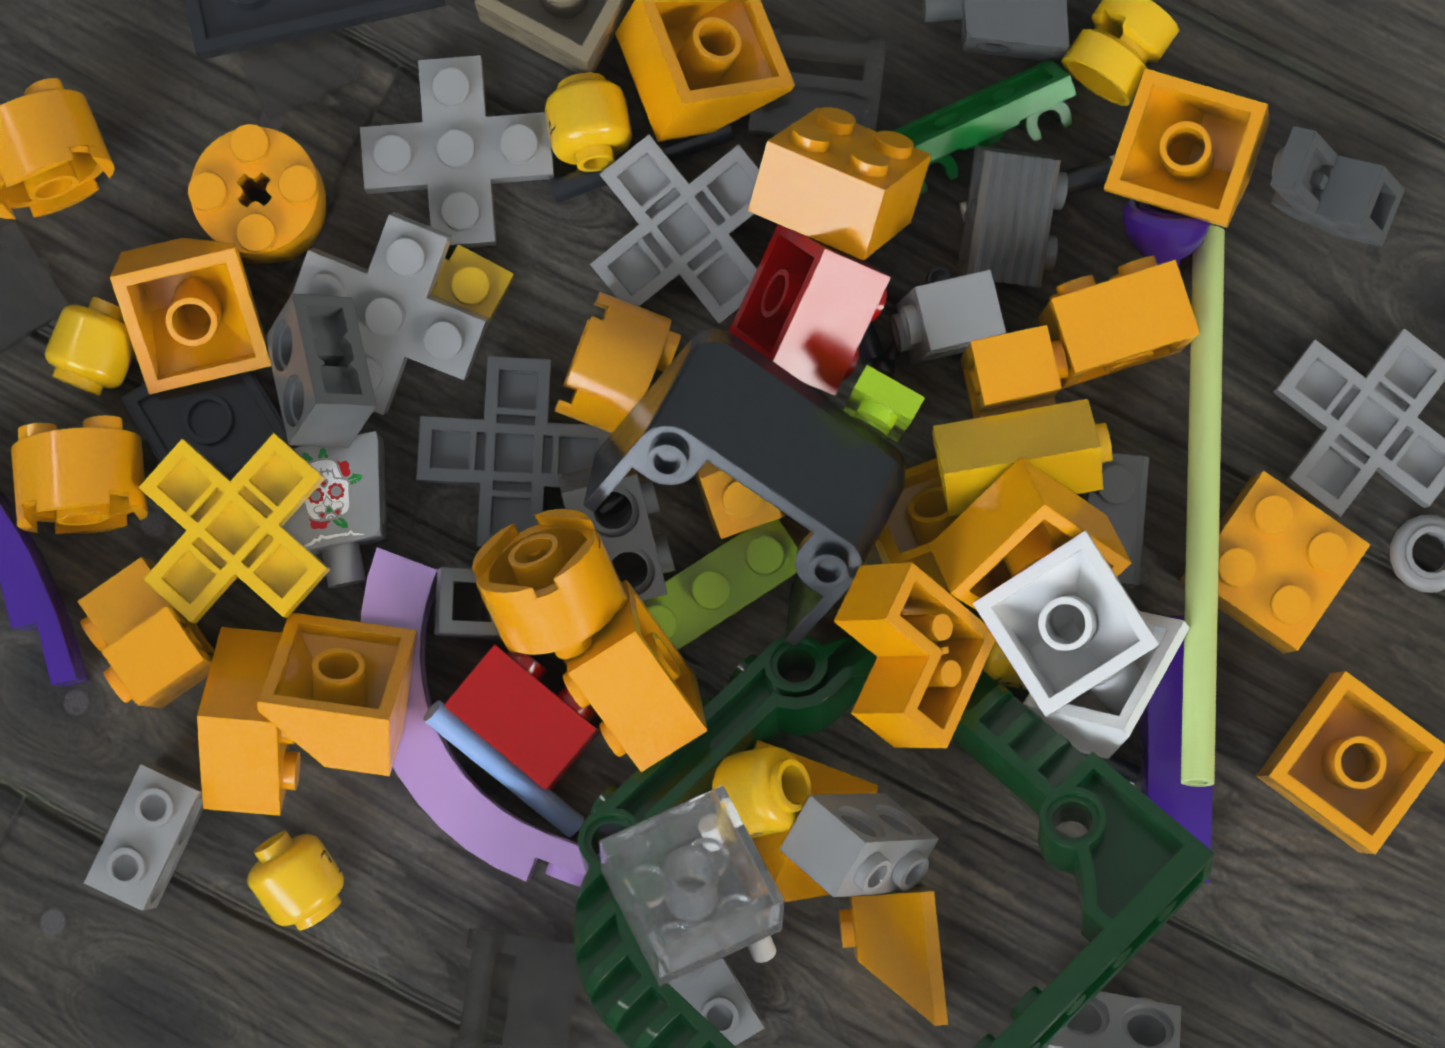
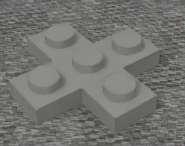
M481 55L418 60L423 122L360 127L364 189L367 194L428 189L431 227L453 236L448 250L456 249L458 244L465 248L497 246L492 184L554 178L553 153L545 112L487 117Z
M648 134L599 174L639 225L590 265L616 298L636 306H641L675 277L680 275L715 320L721 323L740 307L757 271V268L729 234L754 215V213L748 211L759 169L738 144L689 184Z
M395 212L388 215L369 270L319 249L312 248L307 251L293 291L294 294L352 297L377 404L374 412L382 415L390 409L408 358L465 380L470 374L490 320L486 316L431 295L453 236Z
M1406 329L1398 332L1364 377L1316 339L1312 341L1273 391L1280 399L1322 430V433L1285 481L1334 519L1342 516L1375 471L1421 507H1429L1445 487V438L1421 421L1418 415L1445 381V359Z

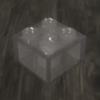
M723 785L599 840L602 873L659 986L782 930L784 899Z

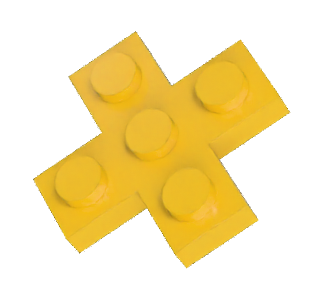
M275 433L269 437L232 480L188 441L181 439L138 487L186 530L143 580L191 623L196 624L237 577L282 617L288 618L331 570L283 527L326 478Z

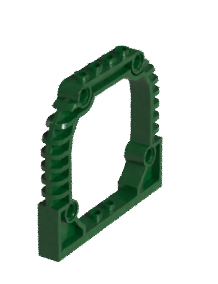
M785 635L771 643L759 656L752 654L746 657L735 668L730 677V683L713 699L706 697L701 700L708 731L644 771L640 772L638 769L621 786L614 784L608 787L597 798L591 809L592 814L587 817L580 827L577 840L586 874L579 889L574 919L573 938L577 969L593 1008L604 1024L628 1048H737L660 976L638 944L635 914L654 897L665 881L669 864L665 842L711 799L715 771L723 759L735 753L752 750L757 740L769 744L779 733L802 736L820 732L840 718L853 704H856L877 656L852 636L838 638L821 645L815 638L805 635L796 646H793L785 640ZM797 669L812 673L811 677L797 683L789 682L783 678L788 672ZM982 669L951 740L1024 801L1039 816L1038 845L1040 853L1052 867L1059 871L1074 873L1081 906V935L1090 943L1043 991L1039 987L1034 986L1023 995L1010 1013V1017L1014 1021L997 1039L992 1034H987L973 1048H1046L1210 878L1214 852L1095 752L1092 751L1087 757L1083 755L1062 734H1058L1036 712L1026 707L1013 696L1011 691L1005 686L1000 685ZM1073 821L1085 826L1088 832L1081 837L1069 838L1060 834L1055 828L1063 822ZM619 842L629 846L627 852L616 859L610 860L598 856L602 848L610 843Z

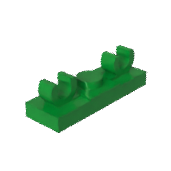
M1048 59L892 132L908 137L913 141V147L932 154L929 165L935 162L940 163L943 173L950 180L958 177V166L949 153L960 148L965 150L969 147L975 149L976 146L988 147L1001 140L1004 136V131L1019 124L1022 130L1034 141L1042 139L1037 121L1039 116L1047 110H1053L1056 121L1064 128L1068 127L1072 123V115L1069 107L1063 101L1077 95L1071 76L1054 61ZM923 181L921 194L928 191L925 181Z

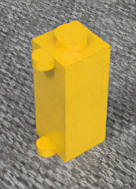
M1088 399L935 425L932 430L938 472L949 517L961 515L1020 457L1075 494L1103 490L1102 463L1113 460L1107 424H1095Z

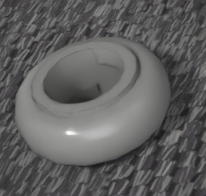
M1419 515L1407 520L1395 532L1390 544V563L1395 575L1407 587L1419 592L1437 593L1445 590V561L1439 570L1426 572L1416 565L1412 556V548L1415 541L1421 535H1431L1436 537L1445 549V518L1438 515Z

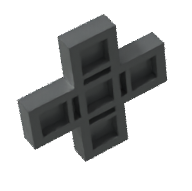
M488 356L484 419L420 416L416 480L427 483L480 485L477 547L479 549L493 535L513 523L518 532L538 525L534 514L544 512L545 489H560L559 475L591 468L596 451L612 434L591 425L549 423L552 381L551 359Z

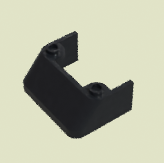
M707 330L697 334L689 341L596 451L583 505L595 512L631 468H634L656 483L675 485L686 482L698 472L706 461L710 462L811 531L802 540L797 549L795 564L799 576L791 584L785 640L796 646L850 588L859 567L866 564L904 489L905 460L901 452L894 445L734 334L723 330Z

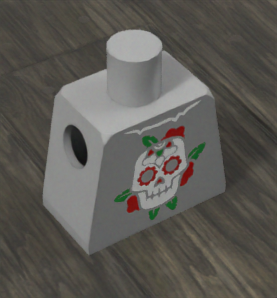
M374 431L357 435L349 448L316 446L293 448L326 479L283 527L314 555L322 554L323 563L331 569L326 574L328 588L343 587L366 581L359 546L387 539L385 447L383 438Z

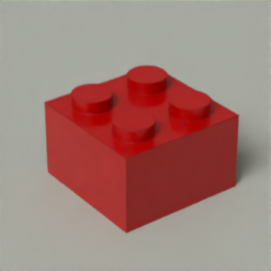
M778 224L728 332L743 340L803 383L836 395L842 381L852 374L859 358L858 347L869 323L874 321L883 310L887 297L886 287L891 277L864 260Z
M494 644L444 706L544 790H553L601 732L600 729L591 723L597 712L590 705L585 708L580 707L566 686L557 695L541 680L549 671L529 654L511 651L507 653Z

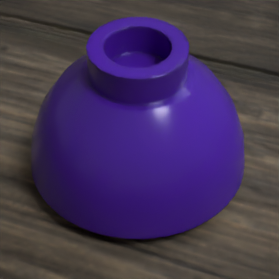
M1133 199L1123 206V224L1130 243L1143 258L1155 256L1157 265L1176 260L1180 269L1181 259L1192 254L1201 245L1211 224Z

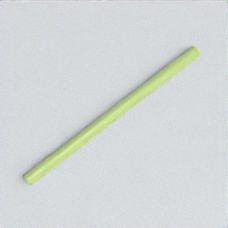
M1210 225L1204 241L1192 253L1191 307L1200 334L1190 343L1184 621L1190 629L1184 638L1181 783L1193 787L1214 785L1225 230L1214 225Z

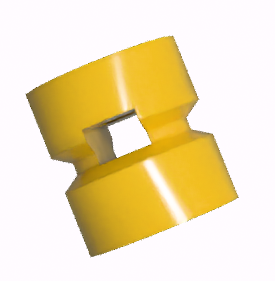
M1102 0L1091 17L1095 28L1082 29L1061 62L1073 78L1096 95L1111 103L1129 106L1137 93L1144 69H1147L1145 64L1147 62H1159L1178 34L1179 28L1172 17L1151 0Z

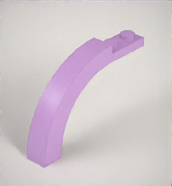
M377 547L366 582L361 622L417 630V643L404 731L393 764L398 777L415 801L443 831L466 850L493 867L527 882L531 879L539 858L549 862L545 874L580 887L586 871L578 843L532 825L502 807L485 793L466 772L454 755L447 740L423 721L426 712L433 705L427 678L426 640L431 608L436 595L437 569ZM601 851L598 856L604 859H616V857ZM667 876L659 890L656 892V894L650 901L658 903Z

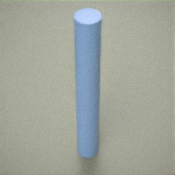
M439 700L428 709L423 718L425 723L563 834L571 837L580 829L584 822V817L551 790H544L444 706V703Z

